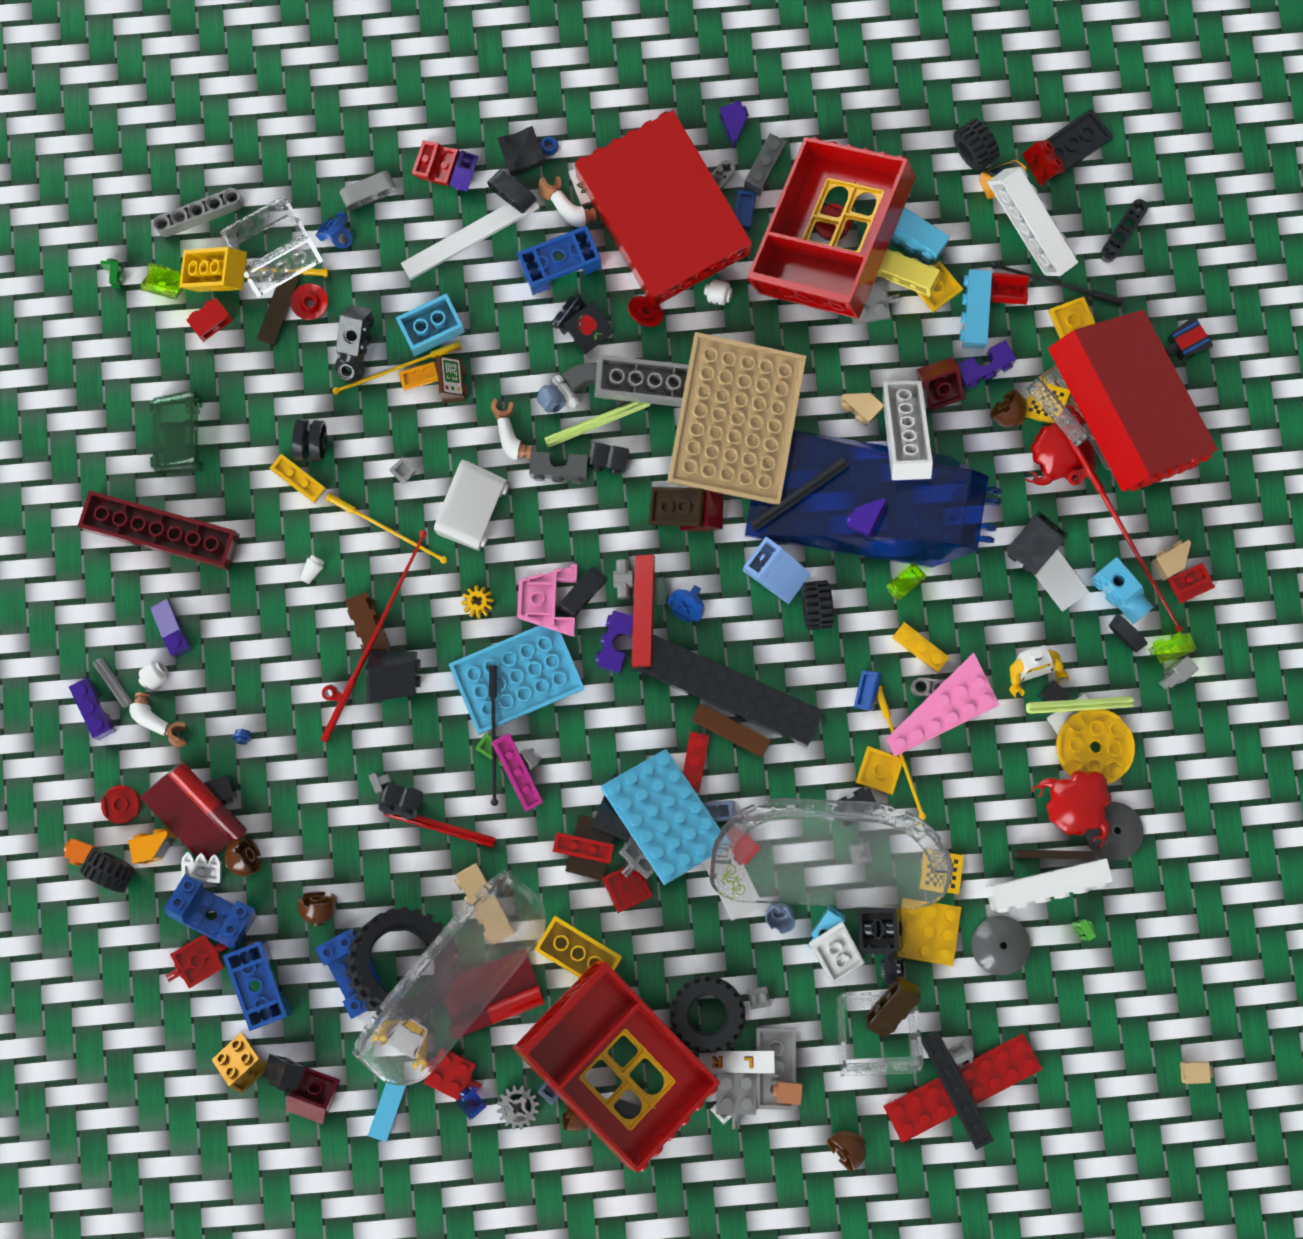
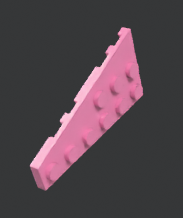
M972 653L886 738L894 756L1000 705L975 654Z

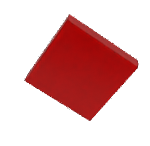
M626 866L601 878L617 914L653 897L645 878L638 871L634 870L627 878L624 875L629 870L622 875L621 871Z

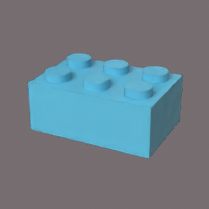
M904 207L890 242L903 247L904 251L909 255L918 257L921 263L934 265L945 250L950 236Z
M447 293L396 317L414 357L465 333L464 327Z

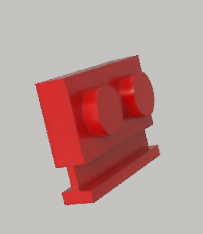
M1203 563L1167 579L1179 604L1215 588Z

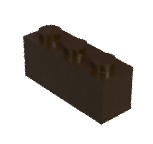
M899 976L865 1015L866 1029L884 1038L895 1032L899 1023L907 1018L914 1006L916 1007L921 1000L919 986Z

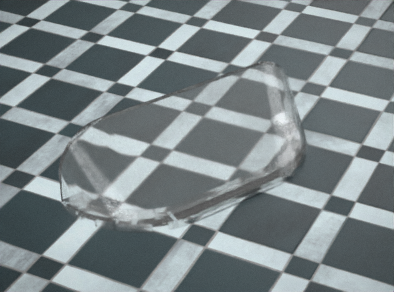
M780 798L767 800L766 804L757 807L754 804L736 813L721 828V833L714 841L712 849L710 883L720 895L739 902L917 909L934 904L944 897L949 888L953 866L949 851L940 842L941 838L936 831L925 821L908 811L904 814L893 810L894 806L877 802Z
M504 870L502 874L498 873L475 894L477 900L472 905L466 903L381 1003L380 1008L382 1012L378 1018L371 1017L354 1044L356 1048L352 1051V1055L381 1080L389 1084L405 1086L420 1082L429 1076L537 946L544 934L546 925L544 907L538 896L508 870Z

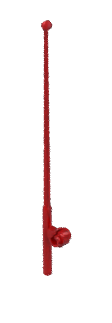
M1071 429L1065 430L1063 433L1083 466L1082 469L1072 470L1068 474V482L1071 485L1077 486L1082 483L1084 478H1090L1175 623V632L1180 634L1182 626H1179L1106 495L1103 485ZM1078 475L1079 480L1074 481L1072 476Z
M425 530L419 532L421 538L343 693L339 692L337 687L333 685H327L322 689V696L325 700L338 702L320 739L326 743L350 697L360 671L422 540L427 536ZM328 690L332 691V696L328 694Z

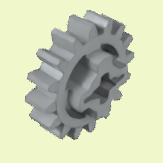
M514 1085L513 1091L507 1088V1095H500L503 1101L497 1102V1105L501 1106L497 1113H502L499 1120L505 1119V1126L511 1123L512 1129L519 1125L521 1130L524 1124L528 1127L531 1125L530 1119L533 1121L537 1119L534 1113L537 1114L540 1110L536 1109L535 1106H538L540 1102L534 1101L537 1097L536 1094L530 1095L531 1088L524 1091V1085L521 1086L520 1090ZM514 1094H522L520 1098L514 1099L510 1097ZM528 1099L531 1103V1111L527 1108L526 1101ZM505 1103H506L507 1106H509V1109H510V1114H509V1115H507V1113H506ZM521 1103L523 1111L519 1110L516 1112L513 1104ZM518 1116L526 1118L520 1121L514 1120Z

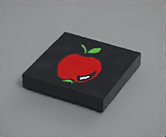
M593 301L563 323V326L583 354H587L614 333V330Z

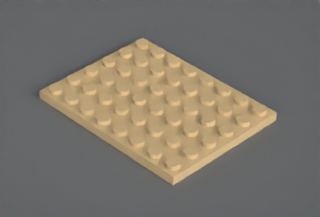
M695 332L667 482L770 504H780L806 356Z

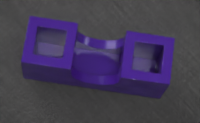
M1006 340L988 349L986 353L990 360L988 366L978 365L973 356L957 364L960 368L963 389L967 387L972 389L980 384L979 381L984 379L988 381L996 377V373L1000 371L1006 372L1013 368V364L1017 359Z
M613 611L612 615L607 617L606 626H609L607 634L603 633L600 643L603 645L602 652L598 651L595 662L598 663L599 669L620 674L625 653L616 651L613 647V642L619 636L631 638L633 616Z
M85 678L69 686L93 739L101 740L117 732L109 714L104 712L98 699L101 697L92 680Z

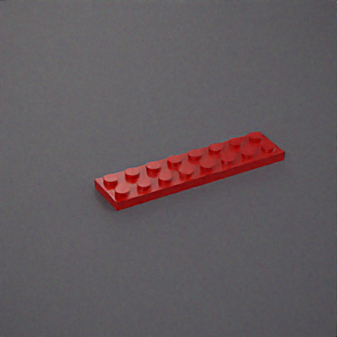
M1023 1033L973 1058V1063L970 1064L968 1061L962 1064L964 1068L960 1069L957 1067L975 1105L1042 1070ZM939 1077L883 1106L902 1143L957 1115Z

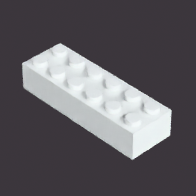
M1020 167L1002 170L987 182L1044 276L1063 275L1078 263L1075 258V252L1067 245L1064 234L1059 232L1055 219L1048 214L1046 204L1039 199L1037 189L1028 181V175L1025 170Z
M922 381L883 382L882 400L892 480L931 479L933 461Z
M1106 858L1007 881L985 888L991 910L1004 913L1012 911V906L1024 908L1032 906L1031 902L1033 901L1039 904L1051 901L1050 897L1053 896L1054 899L1069 897V892L1081 894L1089 892L1088 888L1092 887V890L1108 887L1107 883L1113 882Z

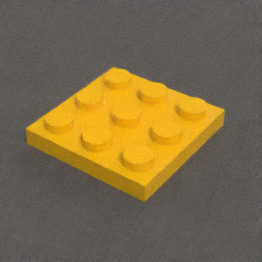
M902 898L903 949L898 951V957L953 966L961 907Z

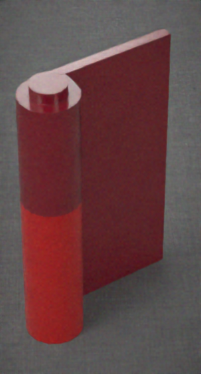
M183 761L139 797L196 857L202 853L207 861L230 842L247 836L245 833L247 828Z
M524 947L457 973L456 977L451 981L453 984L451 990L446 992V997L443 999L450 1018V1025H447L451 1037L455 1036L456 1039L545 1004L543 994Z

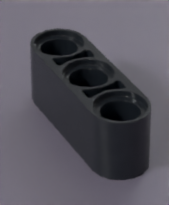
M502 169L487 181L488 186L495 194L522 214L537 201L535 195Z
M594 566L591 567L560 601L557 608L567 617L574 618L602 588L608 578Z

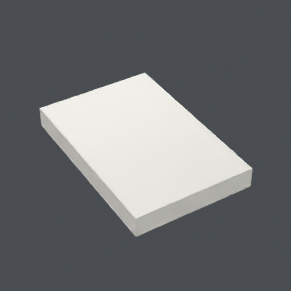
M843 922L809 942L810 947L832 984L865 963Z

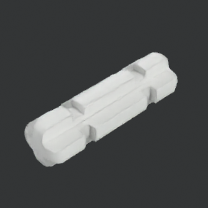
M557 375L551 380L564 395L565 401H568L567 404L571 409L576 408L580 404L577 397L574 398V393L567 383H563L564 379L561 375Z

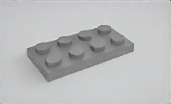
M756 1027V1051H774L775 1073H756V1109L796 1110V1105L777 1103L776 1098L772 1097L773 1085H777V1080L796 1082V1028Z

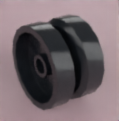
M297 419L292 436L294 460L306 461L309 456L313 462H323L327 447L326 422L314 420L310 425L308 420Z

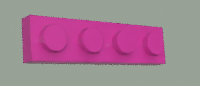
M507 733L491 741L524 811H528L543 803L510 734Z

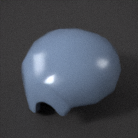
M774 903L766 910L765 921L770 929L776 928L781 934H784L794 928L795 913L787 904Z

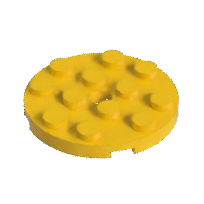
M1105 709L1082 710L1069 717L1061 726L1056 739V754L1061 767L1069 776L1078 770L1084 772L1097 771L1104 774L1107 784L1117 781L1130 768L1134 759L1135 743L1130 728L1115 713ZM1092 742H1097L1100 745L1099 752L1095 753L1091 750L1090 745Z

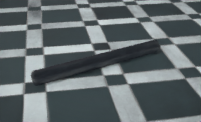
M841 458L782 499L780 504H775L750 522L753 529L758 531L847 469L849 465L846 460Z

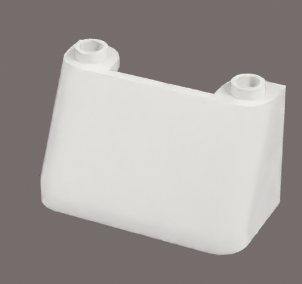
M462 459L434 525L436 534L480 551L481 547H485L488 537L485 536L486 528L499 497L506 495L509 489L508 481Z

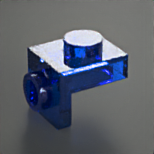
M476 1086L463 1089L459 1093L460 1097L456 1100V1103L469 1120L473 1119L487 1107L476 1093L478 1090Z

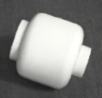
M713 279L710 284H706L704 295H707L709 303L724 306L730 302L733 288H730L728 282Z
M151 661L139 670V683L144 688L148 687L154 690L167 681L168 670L163 663Z

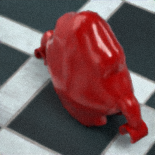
M1066 405L1071 410L1070 414L1062 412L1066 417L1072 416L1074 419L1073 423L1062 425L1061 423L1054 422L1048 426L1041 427L1030 448L1033 453V461L1040 465L1044 476L1038 478L1035 472L1029 471V473L1033 474V479L1030 481L1025 478L1026 482L1045 486L1060 478H1065L1068 481V474L1072 470L1083 468L1063 433L1069 428L1093 470H1096L1095 444L1086 439L1083 429L1084 420L1073 406ZM1073 475L1072 479L1074 481L1079 480V476Z
M1078 770L1074 771L1069 779L1046 778L1032 787L1031 793L1035 788L1041 790L1037 798L1042 796L1044 788H1050L1051 800L1046 805L1049 813L1048 817L1060 830L1067 835H1084L1088 829L1099 828L1100 835L1094 836L1092 842L1096 838H1101L1102 843L1098 847L1104 845L1110 831L1105 807L1111 802V794L1108 791L1107 779L1104 774L1097 771L1084 772Z

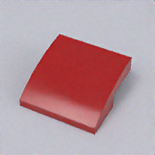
M423 140L411 174L430 182L450 186L460 151L454 148L443 147L436 142Z

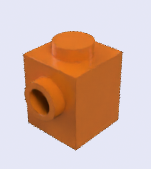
M71 838L65 845L64 857L70 859L69 863L80 866L81 863H84L90 850L98 849V847Z

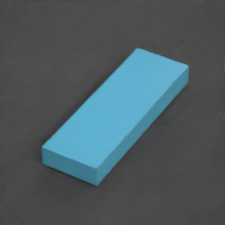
M392 1078L387 1079L368 1133L369 1137L384 1142L388 1141L407 1086L406 1083Z

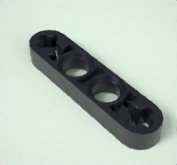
M1137 199L1131 204L1100 251V258L1104 262L1110 263L1116 259L1148 210L1147 202ZM1140 205L1142 207L1136 216L1133 215L1136 207ZM1124 220H1132L1134 226L1132 228L1126 227ZM1114 235H1122L1124 241L1121 243L1116 242ZM1111 246L1115 247L1111 253L1112 255L1106 256Z

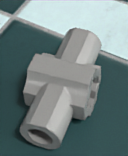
M626 559L616 560V571H613L614 588H617L618 599H629L630 588H633L632 570H629V560Z

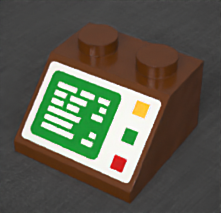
M436 356L439 394L443 403L466 401L465 395L469 394L468 384L464 383V376H467L466 365L462 364L461 359Z

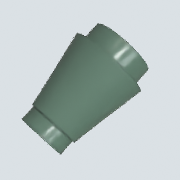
M665 577L655 579L654 600L657 606L668 604L667 581H665Z

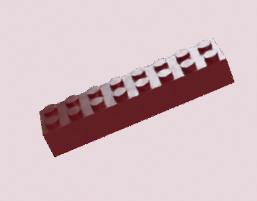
M90 490L77 526L90 533L228 571L240 536L239 533L232 529Z

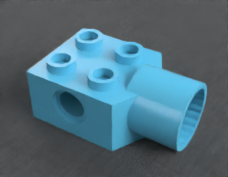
M1117 557L1091 577L1093 585L1105 593L1106 600L1111 605L1118 607L1132 624L1136 623L1154 607L1145 597L1143 586Z

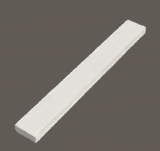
M535 202L522 214L510 204H506L401 263V266L411 281L540 209L539 205Z

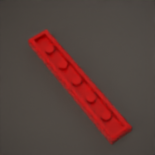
M654 554L635 556L632 638L633 668L652 667L655 585Z

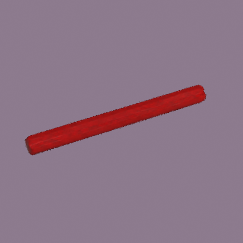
M383 814L390 818L491 848L494 847L496 842L494 837L420 815L417 816V819H405L398 814Z

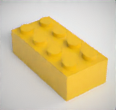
M231 247L184 250L179 287L196 292L242 290L245 266L247 264V252Z
M557 916L553 917L534 949L579 978L595 961L606 962L615 970L623 957Z

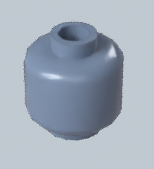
M545 385L540 388L537 402L546 412L556 413L564 406L565 397L555 385Z

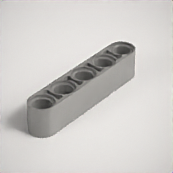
M229 188L158 215L154 219L153 225L162 237H169L242 208L244 201L238 190ZM232 197H237L236 201L230 202V199ZM215 204H220L218 208L213 209ZM198 210H202L200 215H195ZM180 217H185L182 222H178ZM167 223L164 229H160L162 224Z

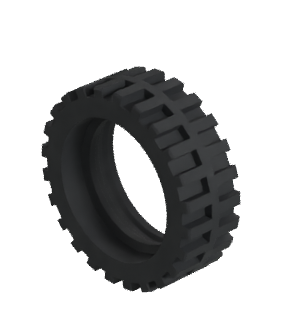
M402 907L399 910L393 908L385 913L381 912L356 933L354 941L350 943L348 948L350 949V954L346 956V962L349 963V968L346 969V976H351L350 989H356L358 995L355 997L358 1001L363 999L367 1003L364 1006L366 1009H375L377 1011L376 1015L380 1017L388 1015L389 1019L393 1020L398 1017H402V1020L409 1019L412 1016L421 1015L436 1006L437 1003L446 997V992L451 990L453 986L451 981L457 975V971H454V966L458 964V957L453 958V952L457 949L455 944L450 945L448 939L452 937L449 932L445 934L441 929L444 925L440 921L438 923L432 921L433 915L429 913L425 916L421 915L420 909L408 911V907ZM405 930L415 934L427 945L431 952L434 964L432 978L421 992L413 996L397 997L387 993L377 984L371 973L369 965L371 950L381 936L391 931Z

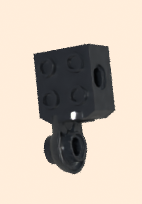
M350 305L340 315L336 344L338 356L335 362V371L343 381H359L365 373L363 361L364 356L367 354L366 348L370 345L372 335L369 334L370 328L374 324L373 310ZM345 366L350 367L352 372L347 371Z
M901 908L858 910L859 950L866 954H884V959L881 961L882 978L886 979L888 986L892 985L899 976L902 978L904 976L903 960H898V951L903 949Z

